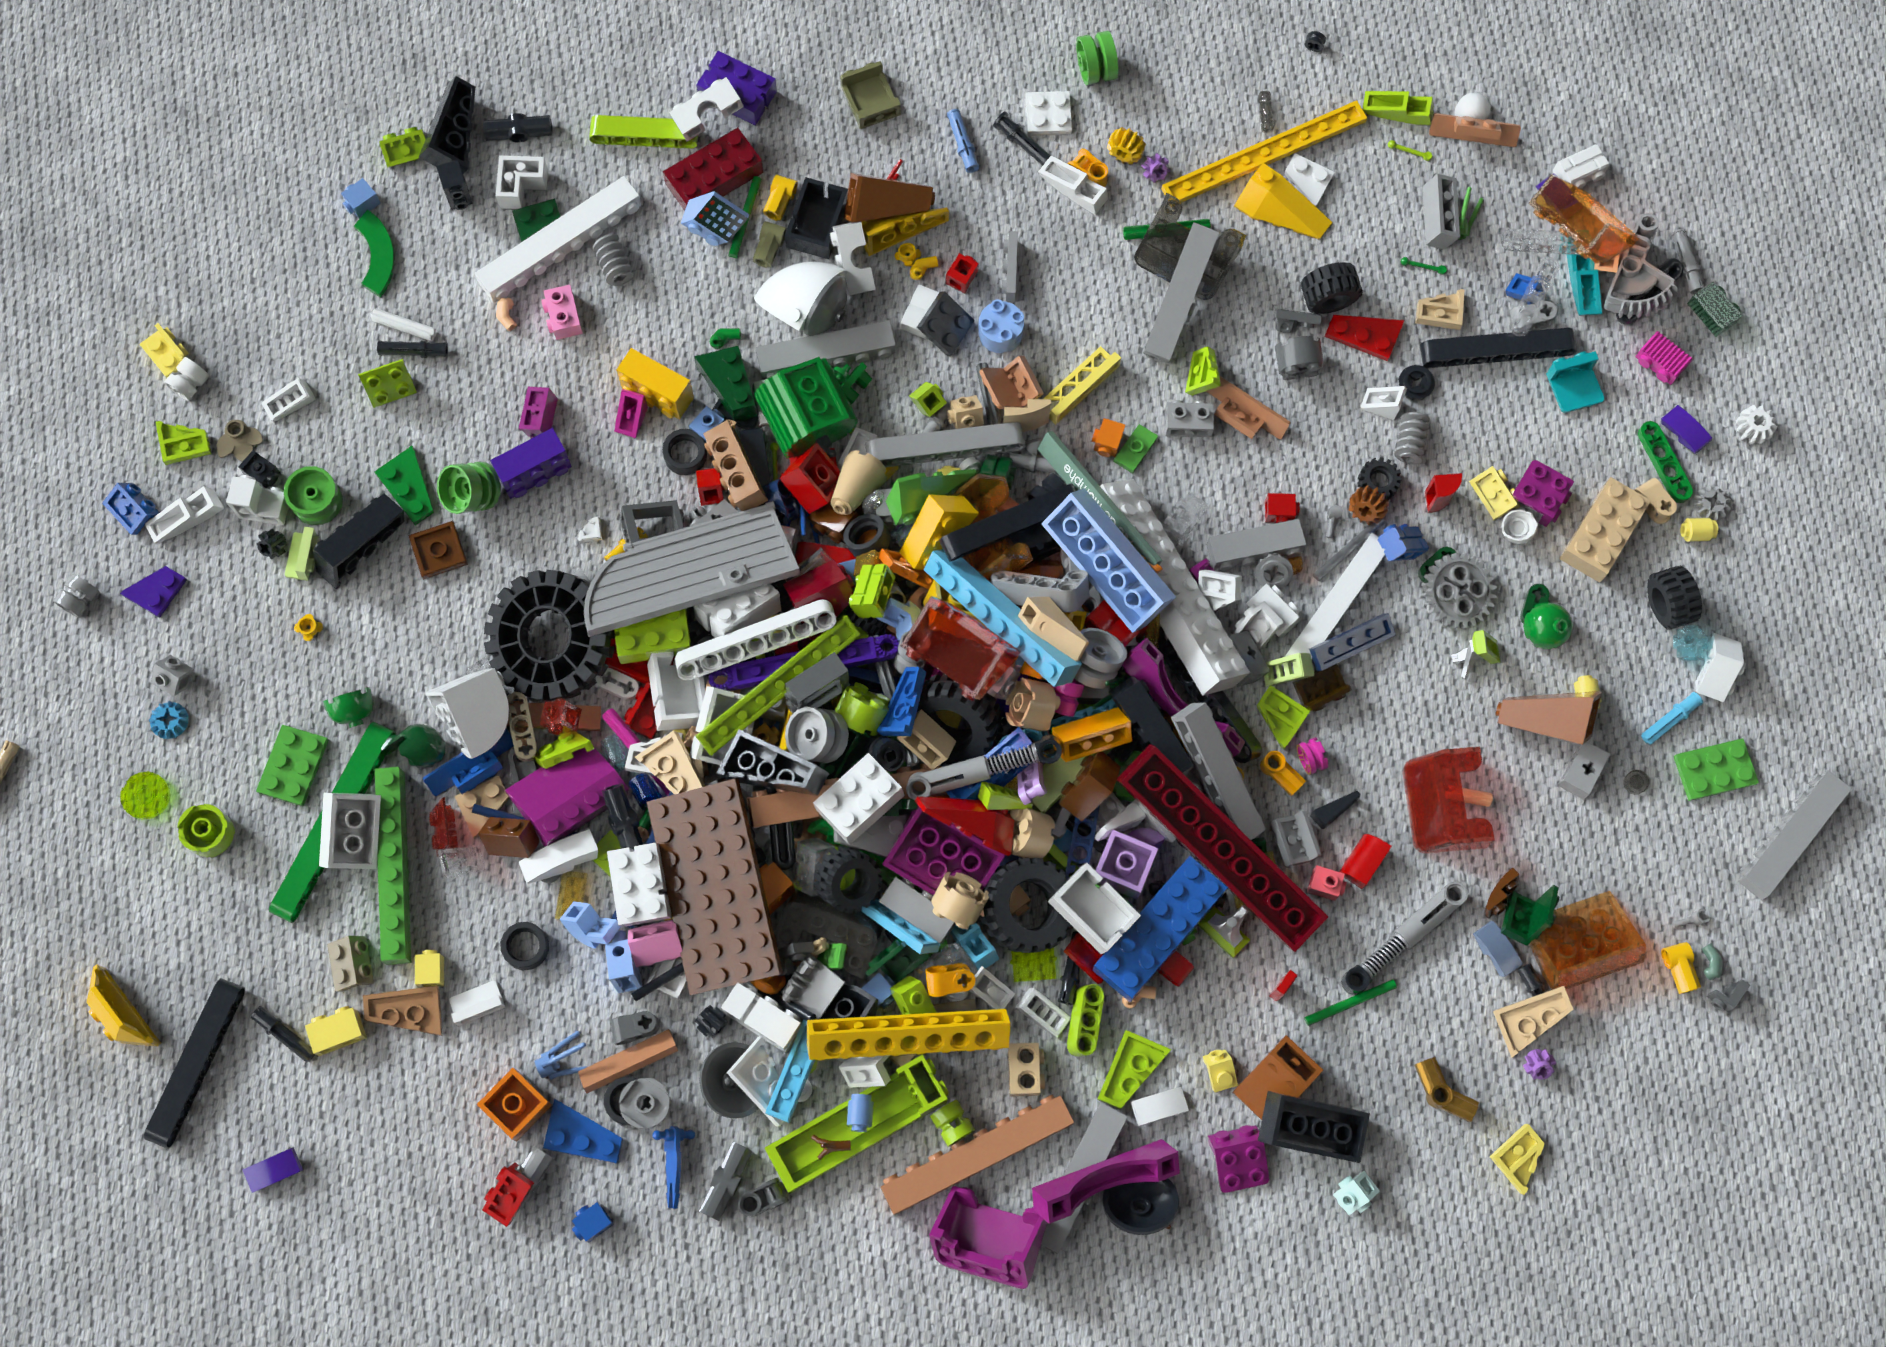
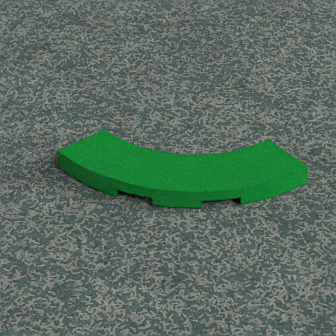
M367 209L354 225L355 230L368 242L371 254L369 270L361 284L381 298L393 276L395 252L385 226Z

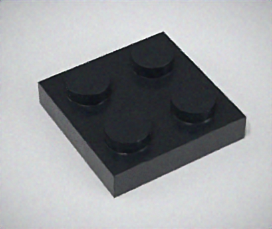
M941 291L917 328L945 355L952 356L975 320L945 291Z

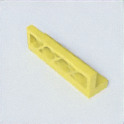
M1100 346L1043 398L1059 401L1050 411L1049 419L1055 425L1061 421L1120 366L1121 357L1116 352L1110 355ZM1099 355L1106 359L1099 367H1094V360ZM1081 371L1091 372L1082 382H1078V374ZM1065 386H1075L1067 396H1062V389Z

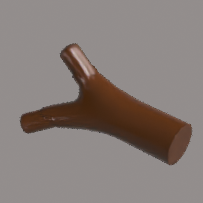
M816 1135L811 1136L812 1140L820 1144L821 1148H824L817 1156L819 1160L831 1152L851 1150L850 1140L831 1141L819 1138Z

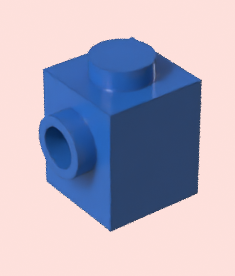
M598 1202L590 1208L588 1205H585L575 1213L577 1217L572 1220L575 1225L572 1230L580 1241L584 1239L588 1243L614 1225L602 1205Z

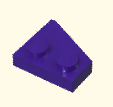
M164 566L124 589L120 594L160 618L187 579Z

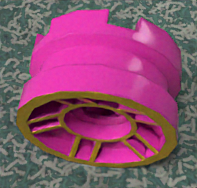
M1316 737L1310 739L1308 743L1301 742L1297 744L1298 757L1308 775L1315 774L1318 769L1322 771L1328 768V758L1324 756L1325 750L1320 741L1316 742L1318 740Z

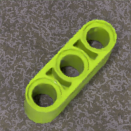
M1097 984L1081 986L1074 995L1067 1049L1075 1057L1093 1054L1097 1047L1104 1002V991ZM1088 990L1092 994L1091 1002L1086 997ZM1083 1015L1088 1017L1089 1023L1087 1026L1083 1023ZM1080 1039H1082L1085 1044V1048L1083 1051L1079 1047Z

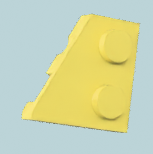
M1524 1124L1490 1158L1518 1192L1525 1195L1528 1191L1526 1186L1531 1173L1535 1172L1537 1158L1541 1155L1545 1143L1529 1124Z

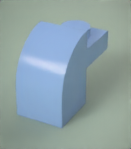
M890 598L887 602L883 618H877L896 628L898 642H900L901 636L908 631L922 632L928 638H931L930 628L926 627L924 613L911 601L902 604Z
M573 902L559 919L573 937L595 949L599 943L608 944L621 927L616 919L599 917L591 904Z

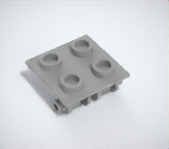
M807 954L805 956L806 959L801 962L781 991L783 994L781 998L787 1003L793 1001L816 1015L815 1020H819L845 984V981L813 955Z

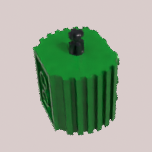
M816 357L780 370L774 376L767 378L764 381L765 383H762L756 389L755 398L784 457L787 459L798 457L816 443L820 445L830 459L835 457L836 451L830 450L832 443L847 436L858 424V419L827 358L820 359V357Z

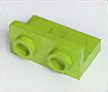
M417 127L405 129V134L396 136V133L383 136L384 140L379 141L387 168L421 159L419 155L425 142V134L422 129L418 130Z

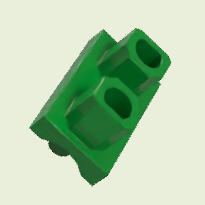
M863 362L856 366L850 375L848 372L851 367L847 364L843 368L836 366L833 369L839 383L843 382L841 387L850 405L859 397V394L851 388L853 383L855 382L862 389H865L872 381V377L865 371L867 366Z

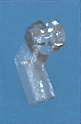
M875 490L873 494L863 499L862 508L864 514L876 515L875 510L882 505L885 499L882 491Z

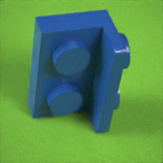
M117 483L102 502L131 535H137L150 518L160 513L156 509V505L141 493V489L134 483Z

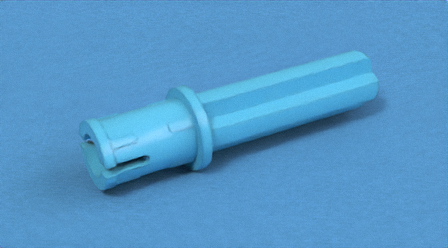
M1692 692L1680 704H1674L1670 712L1642 733L1643 741L1651 745L1682 719L1686 720L1689 718V714L1703 704L1702 698L1697 693Z

